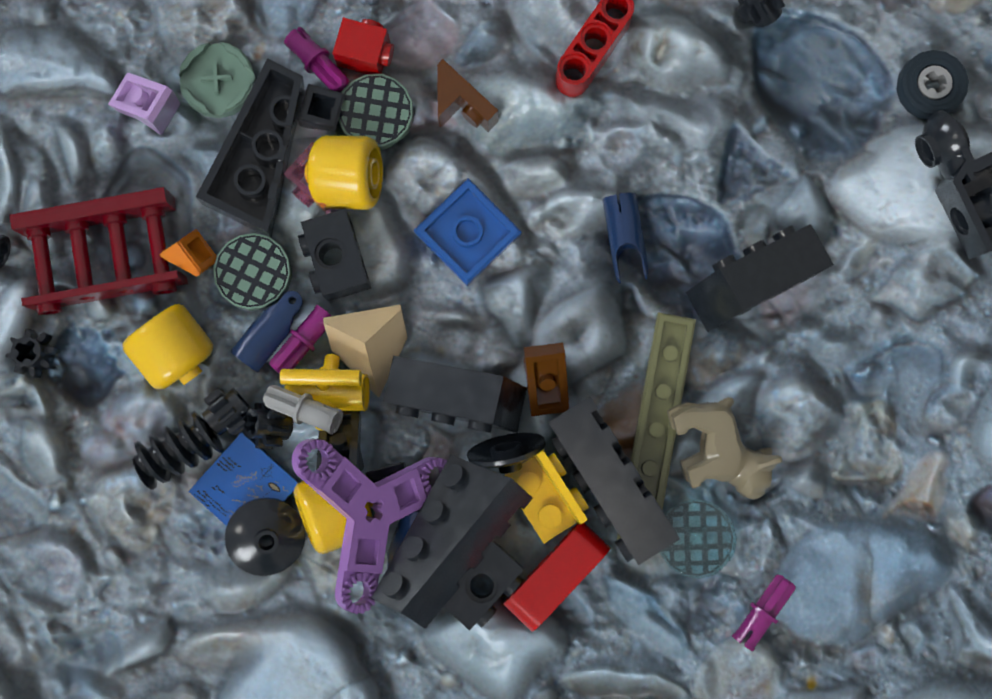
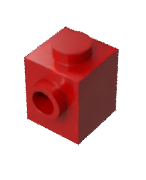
M343 17L332 54L338 67L365 74H382L383 67H389L391 64L394 44L390 42L388 30L379 22L371 19H363L362 22Z

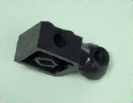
M940 110L931 115L923 128L922 134L916 137L915 148L925 166L929 168L938 166L943 178L935 192L968 259L992 251V152L974 159L969 149V137L963 125L949 113Z

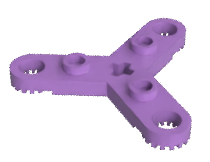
M306 439L296 446L292 454V467L296 475L346 518L335 587V599L342 609L355 614H363L366 610L369 611L372 605H375L376 602L371 597L378 586L379 576L383 571L389 526L397 520L421 509L432 489L431 485L428 484L429 480L427 478L429 476L427 474L431 473L430 469H434L433 467H437L439 473H441L447 460L427 457L373 483L325 440ZM317 448L321 453L322 461L319 468L311 472L308 469V465H306V457L308 458L309 455L307 454L311 453V450ZM367 502L374 503L372 508L376 513L373 517L367 516L368 511L365 508ZM361 581L364 588L363 595L357 602L352 603V600L349 599L351 598V595L348 594L351 593L349 589L353 587L352 584Z

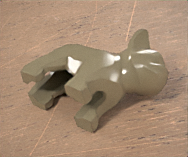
M728 397L719 402L698 404L686 402L667 410L671 428L676 429L677 435L686 434L691 428L702 431L700 452L680 461L684 479L690 483L692 489L701 486V483L706 479H715L721 482H729L736 488L738 493L749 499L755 500L765 494V490L771 486L772 470L777 464L783 462L782 456L772 455V448L770 447L751 450L743 445L735 417L731 410V406L734 404L733 398Z

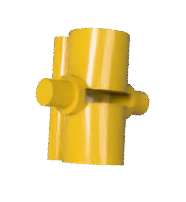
M335 354L325 355L324 365L319 369H281L280 383L285 385L284 389L299 395L311 394L313 400L342 411H367L369 406L370 384L368 375L362 374L361 370H340V357Z

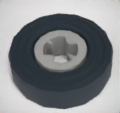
M930 50L917 54L904 65L897 78L896 91L899 102L907 112L917 118L928 120L936 111L943 110L950 114L956 110L967 95L969 80L966 69L956 57L944 51ZM928 80L930 82L937 81L939 87L936 90L934 88L927 89L925 83Z

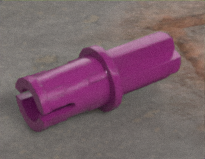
M302 27L289 32L284 40V44L301 60L307 73H315L330 90L342 92L348 85L349 79L329 59V51L316 44Z
M316 305L296 331L290 330L289 333L292 336L270 360V366L279 374L281 369H294L309 350L315 351L314 344L326 331L323 318L331 317V315L322 307Z
M775 575L758 601L750 603V606L753 608L737 631L732 634V637L741 644L750 630L753 631L744 646L754 652L756 645L771 624L778 623L776 617L796 590V586L782 575Z

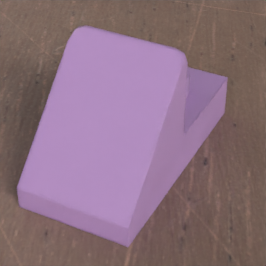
M127 72L108 105L122 114L138 119L158 134H163L179 108L180 102L173 90L168 86Z

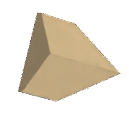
M401 305L323 318L332 352L339 356L340 360L350 370H361L362 374H367L370 390L379 398L388 380L393 356L399 357L408 338Z

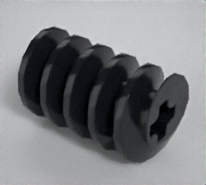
M196 411L191 413L193 421L191 426L181 418L177 420L179 432L176 434L168 426L163 427L165 440L160 441L154 434H150V448L147 449L140 441L134 443L136 455L132 459L133 465L140 480L150 490H154L157 487V480L162 483L169 482L171 472L177 476L184 474L185 464L190 468H195L199 465V457L204 460L212 459L213 449L219 453L224 452L217 433Z

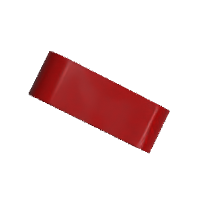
M601 0L558 62L556 85L562 94L576 97L587 90L627 32L634 13L633 0ZM618 9L624 14V17L614 19L607 14V11ZM589 39H598L604 46L600 49H591L585 42ZM568 69H577L582 73L583 77L578 80H570L564 75V72Z
M585 522L583 524L577 523L524 579L515 592L504 601L503 605L531 632L535 631L598 565L611 547Z

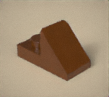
M442 59L437 64L439 127H442L462 108L461 114L472 126L477 128L481 125L489 132L499 122V110Z
M563 342L523 347L531 417L563 413L569 410L566 356Z

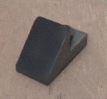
M343 411L342 421L338 430L335 433L333 432V434L319 430L318 439L325 440L328 444H331L339 454L346 457L354 466L362 471L364 463L360 449L361 413L360 411ZM319 450L317 451L316 470L319 468L322 461V456Z

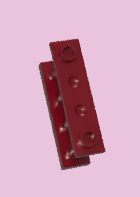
M165 187L9 214L11 230L32 241L39 295L21 298L22 306L37 311L38 315H54L61 313L64 306L153 291L155 295L170 294L177 291L176 286L188 284L187 277L177 270L170 271L169 262L159 255L166 250L162 218L165 217L166 212L176 211L174 195ZM141 217L143 220H146L154 274L132 278L124 225L127 224V219ZM103 224L105 227H108L116 281L94 285L86 232L89 231V226ZM65 231V233L70 234L78 288L55 292L48 239L51 238V233Z

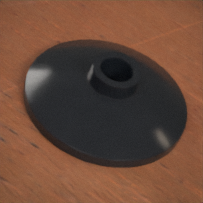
M537 433L507 434L478 443L467 452V458L469 462L481 467L498 468L502 474L513 473L522 468V462L531 459L545 448L546 442L545 438Z
M257 498L243 504L233 513L225 530V546L231 560L243 571L259 576L277 574L290 567L301 554L305 542V528L300 515L291 505L276 498ZM263 535H271L274 538L273 543L266 547L261 546L258 542Z

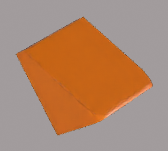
M197 229L159 254L163 259L196 277L215 264L217 255Z

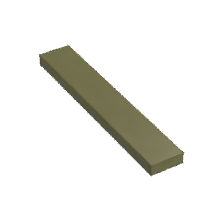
M658 312L655 319L630 461L640 474L647 490L651 492L663 510L676 437V429L671 428L667 410L682 403L696 319ZM618 532L616 536V541L621 538Z

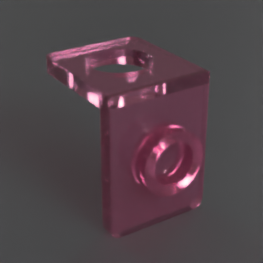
M312 142L283 174L295 187L291 193L308 208L314 203L325 214H329L331 210L326 208V204L315 203L309 188L300 181L305 176L306 163L304 164V162L309 157L314 143Z

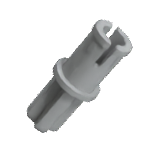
M270 385L263 396V402L266 407L293 417V422L296 424L304 422L327 431L329 434L335 433L341 424L343 411L313 400L311 394L299 395L277 385Z

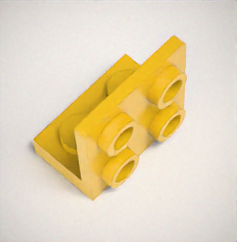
M542 450L531 459L522 463V468L519 471L505 474V476L512 478L533 498L525 509H521L545 544L574 524L586 522L588 519L583 512L589 509V506L577 488L573 487L569 490L561 477L566 475L567 472L557 456L553 453L547 457L544 450Z

